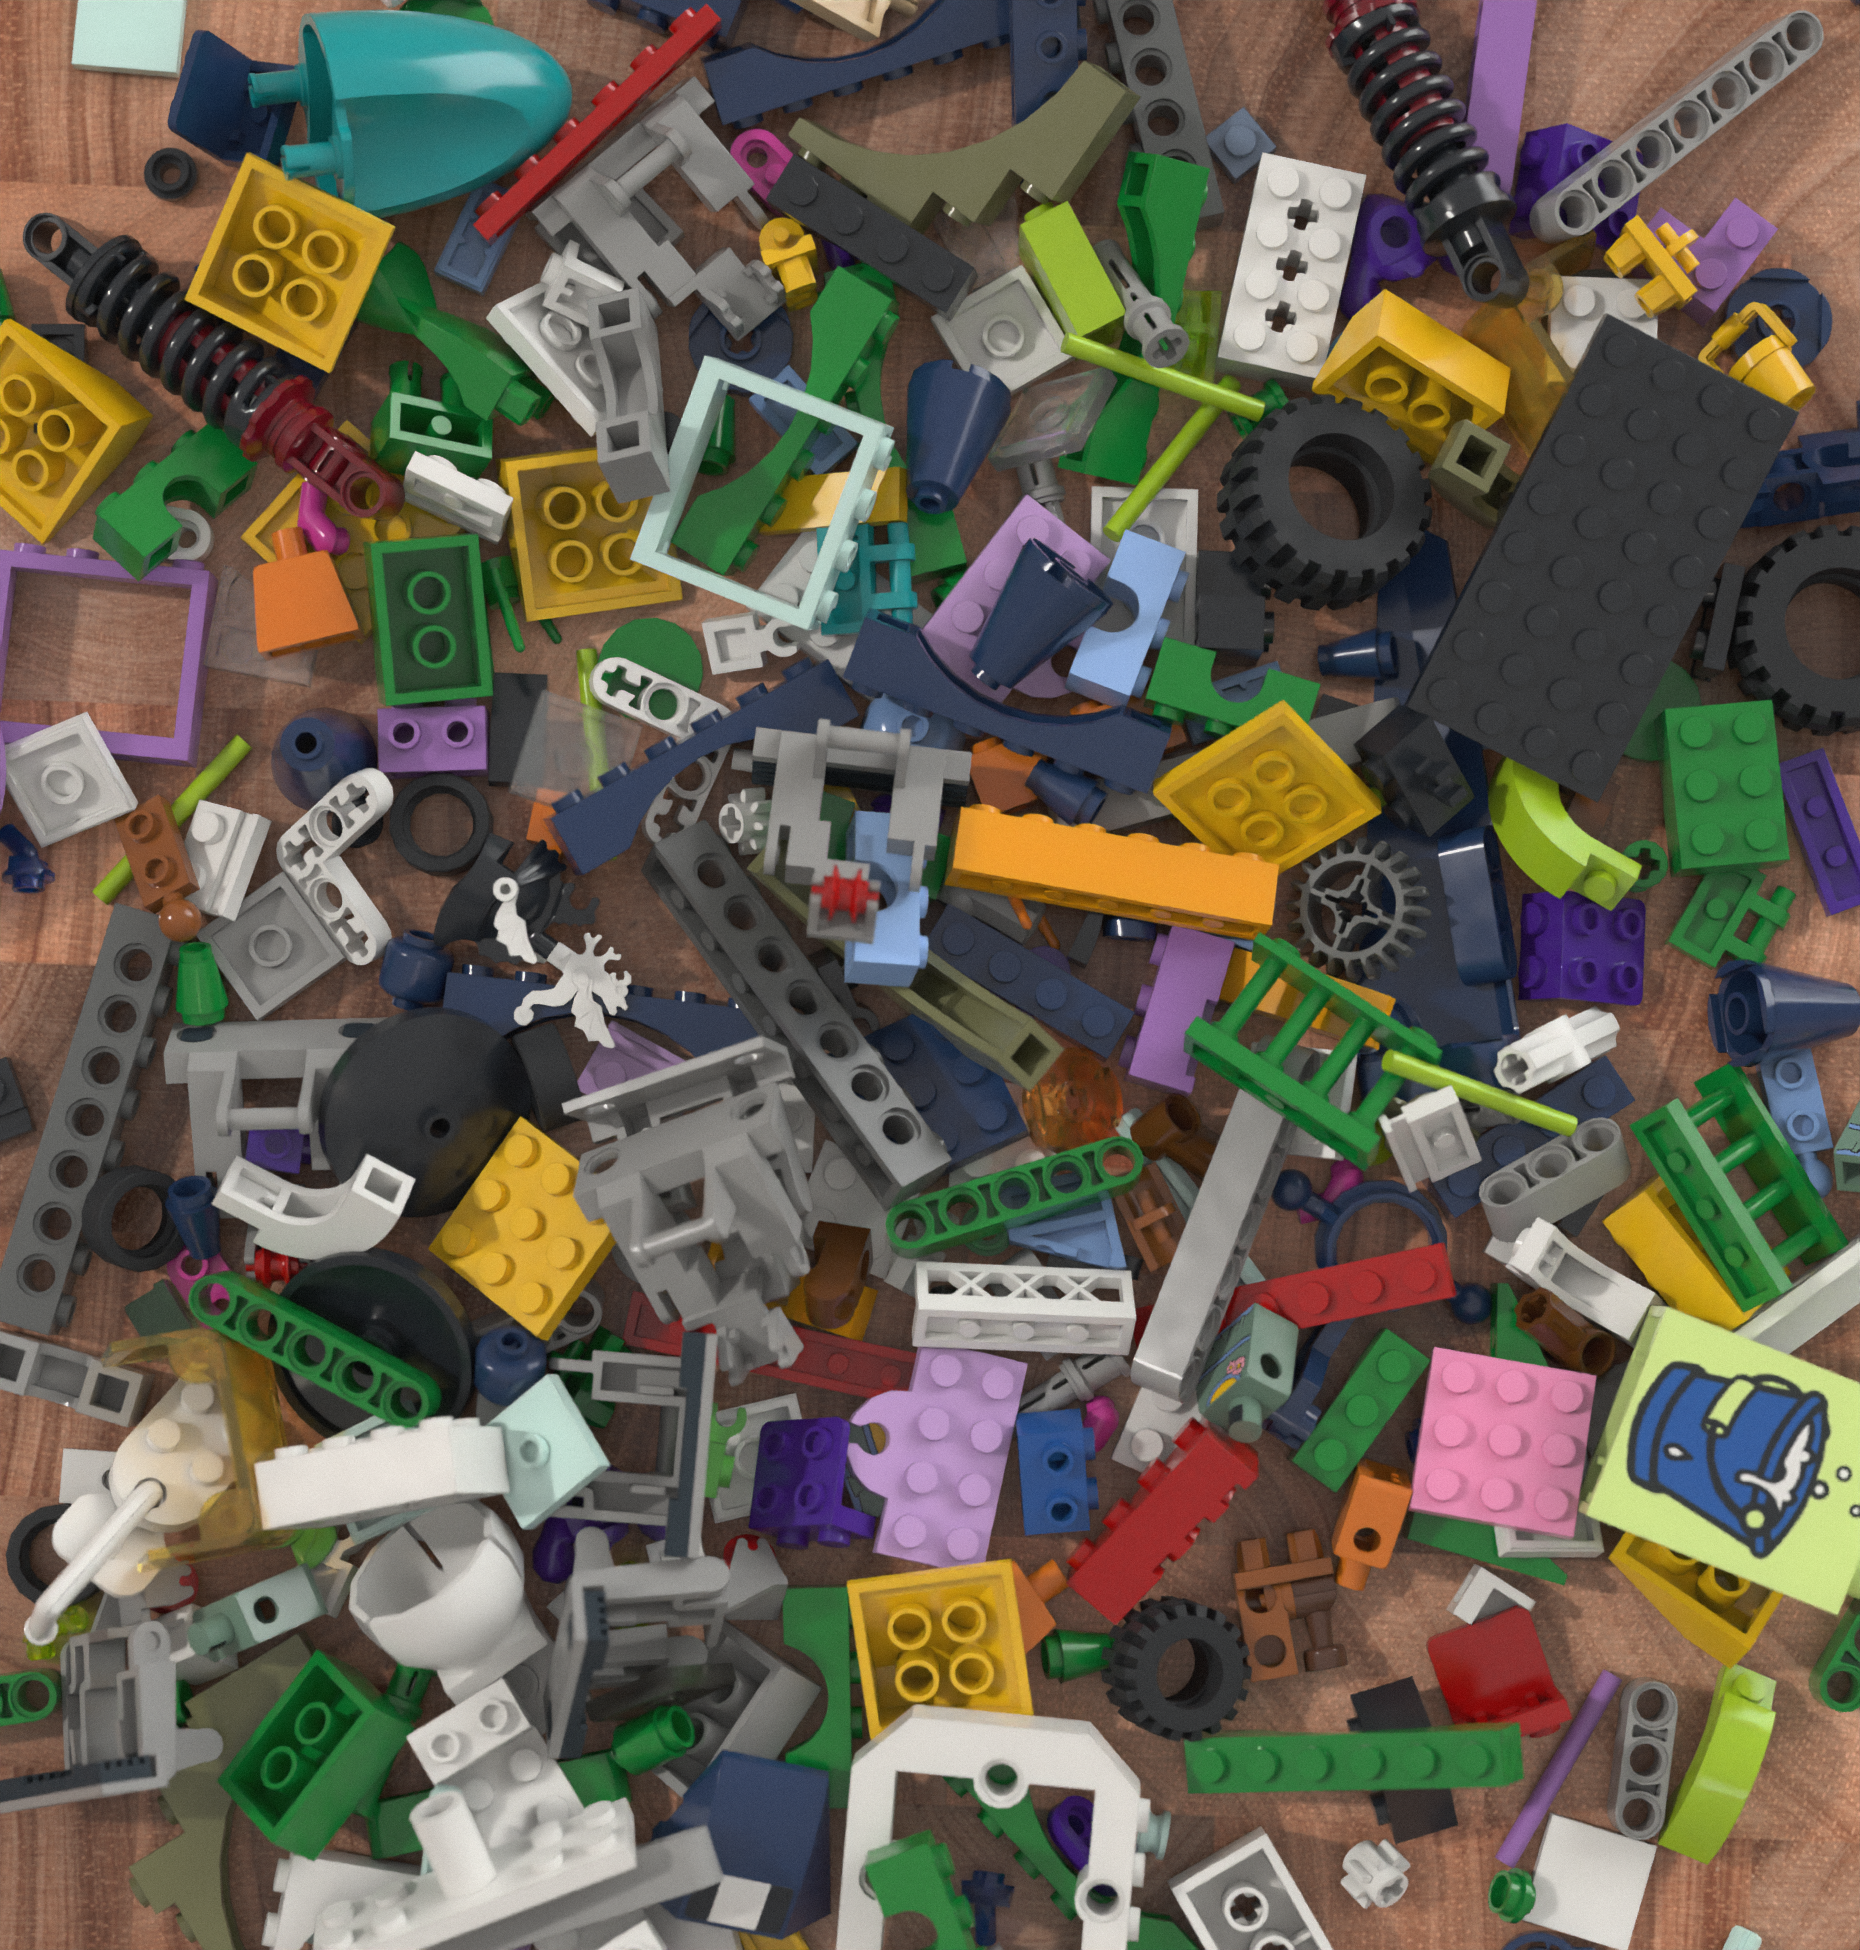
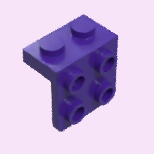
M1568 123L1526 132L1525 141L1520 152L1521 164L1516 193L1513 198L1517 205V211L1511 220L1509 234L1524 240L1537 238L1530 226L1532 206L1538 199L1613 141ZM1636 150L1638 161L1643 165V155ZM1598 176V187L1605 195V184ZM1640 192L1592 230L1573 239L1608 251L1620 237L1619 235L1624 225L1636 216ZM1560 206L1559 216L1567 226V214Z
M1566 891L1561 899L1549 892L1522 894L1518 1000L1531 1002L1575 1000L1622 1006L1639 1005L1643 998L1646 919L1644 903L1638 899L1622 898L1615 908L1610 911L1575 891Z
M839 1417L768 1421L762 1426L748 1528L776 1537V1545L779 1547L796 1550L808 1549L809 1541H817L818 1544L827 1547L848 1548L850 1547L851 1540L873 1539L876 1517L841 1505L850 1434V1424L847 1420Z

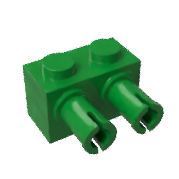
M408 360L392 363L388 371L390 376L389 395L371 421L370 457L389 473L405 476L406 468L415 451L427 457L436 455L450 461L457 468L458 472L478 480L492 460L493 419L486 421L465 407L458 385L449 372L440 376V401L421 398L423 368L420 364L413 362L411 375H408Z

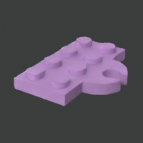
M1028 494L1024 495L922 628L933 649L956 675L978 692L1000 703L1003 702L1012 689L1028 697L1049 699L1072 692L1065 689L1068 677H1062L1054 672L1051 658L1012 689L1000 685L997 690H993L971 672L975 663L969 654L1022 546L1025 545L1030 537L1032 540L1034 538L1038 539L1075 566L1074 570L1086 581L1089 578L1095 582L1111 561ZM1085 632L1067 645L1074 649L1076 653Z
M918 1347L909 1390L888 1391L869 1398L851 1415L848 1421L849 1424L861 1427L868 1423H874L882 1428L886 1437L884 1448L876 1455L864 1452L857 1443H848L846 1459L850 1474L864 1490L884 1499L872 1553L935 1568L985 1562L1028 1363L971 1349Z

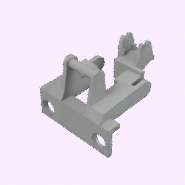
M692 76L682 79L557 183L525 215L529 220H538L551 237L569 222H572L614 275L625 282L624 287L627 290L639 288L654 320L663 312L657 304L658 302L655 297L637 279L640 274H642L667 306L676 307L694 292L726 327L735 340L739 341L787 301L785 299L784 286L772 276L770 268L760 260H752L744 266L730 247H721L693 271L668 239L660 240L656 244L628 211L632 204L630 198L672 164L711 213L718 212L733 199L759 230H762L765 224L769 222L761 207L747 192V190L755 185L754 182L700 118L699 114L715 101L697 78Z
M759 1036L564 1102L562 1107L564 1114L588 1122L593 1143L601 1144L616 1138L618 1140L682 1117V1113L720 1100L730 1099L776 1081L778 1085L795 1079L787 1047L764 1036ZM780 1092L776 1126L786 1142L785 1150L769 1155L766 1159L797 1214L802 1215L812 1212V1196ZM764 1104L750 1107L740 1116V1119H747L755 1115L763 1108ZM690 1182L658 1194L675 1225L676 1222L673 1214L697 1207ZM733 1221L728 1238L717 1242L711 1238L707 1239L709 1242L722 1245L725 1260L714 1263L716 1273L721 1280L760 1267L764 1274L761 1297L764 1304L790 1296L789 1293L800 1285L799 1277L795 1278L791 1275L778 1251L753 1259Z
M776 1081L581 1154L573 1193L575 1201L588 1222L603 1217L651 1305L664 1324L667 1325L678 1321L680 1315L683 1318L682 1325L687 1332L710 1323L714 1324L718 1335L719 1367L722 1372L729 1371V1383L732 1387L742 1384L750 1370L778 1360L781 1369L792 1366L798 1354L803 1351L801 1340L781 1308L778 1306L768 1310L763 1303L761 1297L764 1274L760 1267L721 1280L701 1245L692 1249L688 1247L709 1238L715 1242L728 1238L733 1221L753 1259L778 1251L793 1277L797 1278L809 1273L808 1256L800 1240L802 1221L766 1159L769 1155L785 1150L786 1144L776 1126L780 1088ZM764 1104L763 1108L755 1115L747 1119H740V1116L750 1107ZM617 1158L615 1164L599 1174H593L603 1162ZM705 1177L703 1217L676 1226L658 1194Z

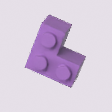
M1735 197L1706 237L1703 239L1699 236V239L1688 248L1700 265L1687 274L1676 259L1674 260L1698 290L1691 297L1692 300L1680 310L1704 327L1778 228ZM1663 208L1659 209L1647 225L1664 248L1666 246L1655 233L1663 224L1668 222L1679 237L1691 230ZM1642 264L1629 272L1637 279H1653Z

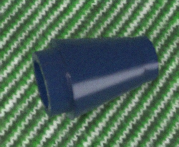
M1377 627L1329 642V644L1319 645L1318 664L1321 675L1323 677L1385 680L1387 674L1398 673L1399 652L1394 632H1382Z
M1040 759L1034 766L1024 785L1032 790L1041 801L1070 827H1073L1075 824H1092L1108 797V793L1099 788V781L1083 775L1078 776L1067 773L1043 759Z
M188 1176L177 1180L169 1187V1197L165 1202V1206L189 1251L190 1257L196 1260L212 1258L221 1251L220 1208L212 1205L218 1189L212 1186L211 1181L204 1176Z

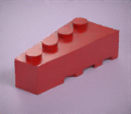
M1191 1417L1179 1429L1172 1439V1442L1177 1446L1164 1462L1156 1457L1149 1463L1136 1481L1142 1487L1128 1502L1123 1497L1119 1498L1101 1520L1106 1528L1093 1542L1085 1537L1066 1560V1563L1071 1566L1068 1570L1066 1584L1115 1626L1161 1579L1165 1572V1568L1161 1564L1167 1558L1175 1562L1192 1547L1201 1531L1197 1524L1203 1518L1208 1522L1212 1521L1215 1523L1228 1509L1229 1501L1237 1490L1235 1485L1239 1484L1246 1490L1258 1478V1452L1248 1443L1233 1440L1229 1436L1228 1430L1205 1418L1197 1421L1194 1417Z

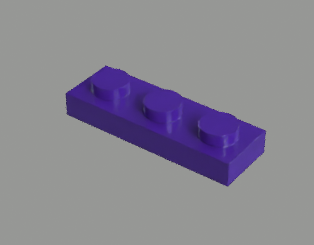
M1824 748L1779 763L1784 808L1826 917L1859 906L1860 841Z

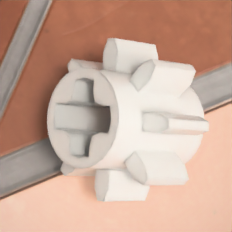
M763 787L742 789L741 793L729 794V803L725 804L720 811L719 829L721 835L727 843H739V855L758 854L766 846L772 799L765 800L766 793Z
M1384 1839L1378 1846L1372 1840H1365L1355 1845L1345 1856L1343 1869L1348 1875L1340 1883L1364 1909H1367L1372 1902L1380 1908H1385L1394 1904L1405 1893L1408 1887V1879L1403 1872L1411 1866L1387 1839Z

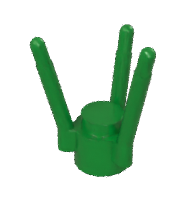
M510 556L495 557L481 562L492 687L494 684V665L487 603L491 610H501L515 650L518 653H522L525 650L521 631L512 605L520 600V596L518 593L517 577ZM551 619L538 620L552 642L560 644L562 637Z

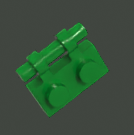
M1758 870L1705 874L1701 877L1665 944L1710 970L1716 967L1723 953L1732 957L1733 960L1748 959L1765 963L1767 956L1764 952L1776 931H1783L1791 915L1788 913V910L1796 894L1778 885L1769 901L1757 895L1767 876ZM1746 912H1749L1758 921L1747 941L1743 942L1733 935Z

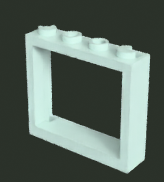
M704 356L668 454L670 492L653 495L630 560L805 630L819 629L821 622L827 624L832 609L836 608L839 594L833 592L840 571L847 573L855 558L858 543L852 541L859 520L866 522L875 505L877 492L871 490L877 472L878 470L885 471L893 457L890 454L895 440L890 438L894 427L719 358ZM730 383L863 435L799 607L667 554L671 545L670 541L675 534Z

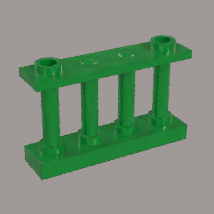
M1259 932L1253 940L1251 959L1260 965L1259 969L1219 1022L1212 1021L1209 1024L1196 1016L1184 1033L1183 1051L1365 1171L1376 1157L1381 1136L1375 1133L1374 1123L1406 1081V1078L1385 1071L1356 1112L1349 1111L1347 1114L1329 1103L1328 1093L1369 1037L1389 1050L1400 1052L1438 1067L1443 1051L1437 1047L1435 1039L1426 1031L1415 1026H1411L1408 1029L1302 960L1298 950L1281 938L1271 940ZM1278 978H1280L1306 996L1264 1052L1257 1051L1255 1054L1238 1043L1237 1034ZM1325 1007L1351 1024V1026L1310 1082L1303 1081L1300 1084L1284 1073L1282 1064Z
M1727 1063L1693 1082L1702 1099L1686 1110L1680 1100L1676 1098L1639 1118L1629 1126L1743 1312H1746L1782 1295L1793 1286L1783 1268L1800 1256L1804 1264L1808 1266L1845 1248L1850 1243L1818 1191L1810 1182L1808 1175L1742 1068L1733 1067ZM1715 1117L1731 1145L1713 1156L1697 1130L1698 1127ZM1742 1163L1760 1190L1743 1203L1726 1177L1727 1173ZM1769 1210H1772L1788 1236L1772 1249H1770L1754 1221Z

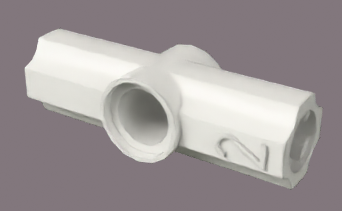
M1596 1006L1568 1018L1567 1014L1526 1034L1524 1038L1497 1052L1498 1062L1494 1073L1502 1087L1512 1088L1518 1094L1545 1081L1551 1084L1592 1063L1591 1060L1611 1051L1610 1049L1616 1047V1036L1620 1030L1619 1024L1612 1012H1603Z

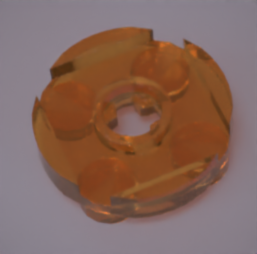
M1080 1047L1064 1048V1051L1030 1092L1023 1089V1112L1030 1129L1031 1141L1036 1147L1043 1150L1050 1149L1056 1154L1107 1139L1112 1128L1119 1126L1123 1113V1099L1117 1077L1110 1067L1102 1068L1099 1062L1092 1058V1056L1096 1055L1088 1049ZM1068 1089L1070 1095L1078 1097L1080 1101V1107L1073 1109V1114L1066 1105Z

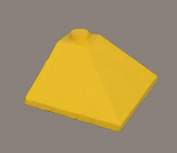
M250 152L246 153L184 300L330 373L340 355L395 230V226L301 178L286 181L283 169Z
M6 319L0 326V506L43 545L56 535L128 456L154 415L112 378L14 320ZM34 423H38V434H34Z
M597 447L495 459L498 485L504 489L506 495L513 497L509 519L506 523V533L526 622L683 600L680 579L630 560L653 496L618 504L598 465ZM671 543L667 554L677 558L676 545Z
M1625 1531L1608 1557L1684 1638L1729 1669H1732L1751 1649L1784 1596L1783 1593Z
M1011 1559L847 1581L871 1740L915 1704L1034 1716Z

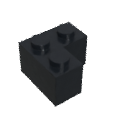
M1199 550L1196 565L1194 646L1217 652L1213 665L1255 667L1261 654L1268 653L1269 644H1273L1274 612L1265 611V600H1270L1271 587L1266 584L1261 589L1249 578L1254 573L1245 563L1239 567L1230 554L1232 551Z
M1412 1676L1350 1695L1355 1717L1346 1719L1349 1732L1432 1727ZM1451 1788L1370 1790L1369 1800L1378 1826L1388 1824L1395 1844L1458 1826Z

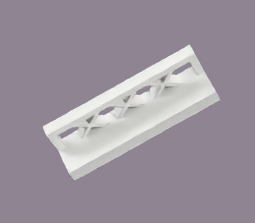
M1860 1233L1848 1241L1850 1244L1845 1248L1828 1255L1792 1281L1793 1286L1782 1295L1763 1303L1746 1322L1730 1332L1789 1355L1859 1304Z
M916 1261L915 1263L916 1306L912 1325V1344L915 1347L1129 1355L1136 1322L1131 1271ZM928 1281L949 1282L958 1290L952 1295L929 1294ZM987 1284H1003L1012 1293L1006 1297L991 1296L982 1288ZM1042 1286H1056L1066 1295L1061 1299H1046L1036 1290ZM1096 1288L1119 1289L1120 1302L1100 1301L1090 1293Z

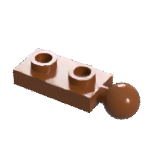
M158 794L136 806L134 811L114 818L144 907L154 914L160 911L158 924L164 936L175 942H185L194 938L200 931L202 916L198 907L184 898L200 890L170 802Z

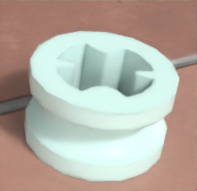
M1150 1808L1148 1833L1138 1832L1135 1853L1152 1852L1155 1855V1859L1163 1861L1170 1829V1811L1164 1810L1162 1814L1154 1815Z

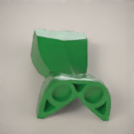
M398 242L383 257L355 318L356 321L388 331L406 333L423 343L448 369L458 385L465 407L486 421L504 415L517 425L522 426L527 424L532 416L538 420L546 415L555 396L501 336L480 325L437 309L426 267L415 250L403 242Z

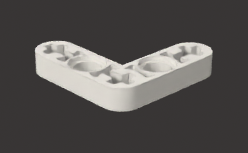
M614 657L605 659L596 664L590 674L589 686L595 699L667 735H672L673 738L677 739L676 742L694 733L690 723L715 709L719 710L721 716L730 712L724 705L624 658ZM618 667L623 670L621 679L634 687L640 686L641 677L649 681L639 694L637 709L629 706V702L635 695L624 690H618L612 696L606 693L608 684L601 680L603 672L612 673ZM658 689L670 691L677 701L676 712L668 720L657 719L649 710V698ZM731 744L713 751L714 757L712 761L705 756L695 761L703 773L702 783L698 788L693 791L683 790L678 786L674 777L655 797L641 821L642 832L650 843L654 845L663 840L658 835L660 826L654 823V817L656 814L666 815L671 808L674 800L663 799L666 789L677 798L693 801L690 810L684 805H679L673 821L680 825L679 831L696 823ZM667 833L664 839L675 833Z
M365 768L343 778L281 836L276 848L277 859L283 871L348 961L356 965H366L384 956L387 943L392 939L391 930L387 922L339 856L382 817L392 805L394 796L392 785L389 779L375 768ZM367 789L369 795L366 798V804L356 807L352 801L357 800ZM329 810L335 812L342 822L343 830L340 837L334 835L327 825L326 816ZM313 840L317 846L312 847L302 857L300 852L304 848L303 843ZM328 882L334 884L339 889L342 895L341 908L335 907L329 901L326 893ZM353 913L354 918L346 921L345 916ZM366 933L368 940L364 944L361 938Z

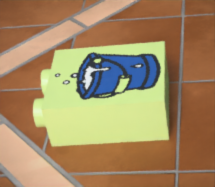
M1651 1305L1582 1481L1578 1511L1838 1615L1846 1594L1860 1600V1383L1672 1308Z

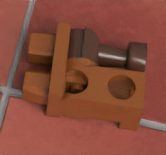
M1315 1528L1285 1533L1290 1562L1270 1565L1265 1537L1236 1541L1235 1562L1237 1571L1231 1572L1240 1632L1242 1633L1241 1639L1243 1643L1247 1644L1250 1655L1244 1658V1664L1252 1667L1251 1679H1246L1250 1683L1299 1675L1289 1621L1304 1618L1312 1648L1303 1651L1305 1672L1348 1665L1345 1646L1333 1643L1330 1608L1336 1600L1337 1589L1333 1576L1334 1571L1331 1557L1323 1555L1322 1545Z

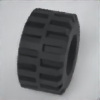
M1161 1596L1160 1601L1151 1598L1141 1601V1612L1131 1609L1123 1617L1126 1623L1122 1628L1113 1625L1108 1636L1115 1639L1112 1648L1103 1646L1101 1658L1109 1661V1668L1101 1670L1102 1682L1113 1686V1688L1106 1692L1110 1703L1120 1707L1118 1713L1125 1720L1168 1740L1180 1742L1181 1738L1193 1742L1202 1740V1731L1211 1735L1216 1734L1222 1730L1219 1721L1222 1718L1232 1721L1239 1713L1233 1707L1236 1700L1239 1699L1245 1702L1249 1690L1242 1688L1243 1679H1251L1252 1667L1243 1664V1658L1249 1656L1250 1652L1246 1643L1236 1640L1242 1633L1235 1624L1225 1621L1227 1616L1219 1611L1184 1598ZM1188 1639L1195 1657L1194 1671L1191 1679L1180 1692L1164 1698L1157 1683V1669L1160 1659L1171 1645L1180 1640Z

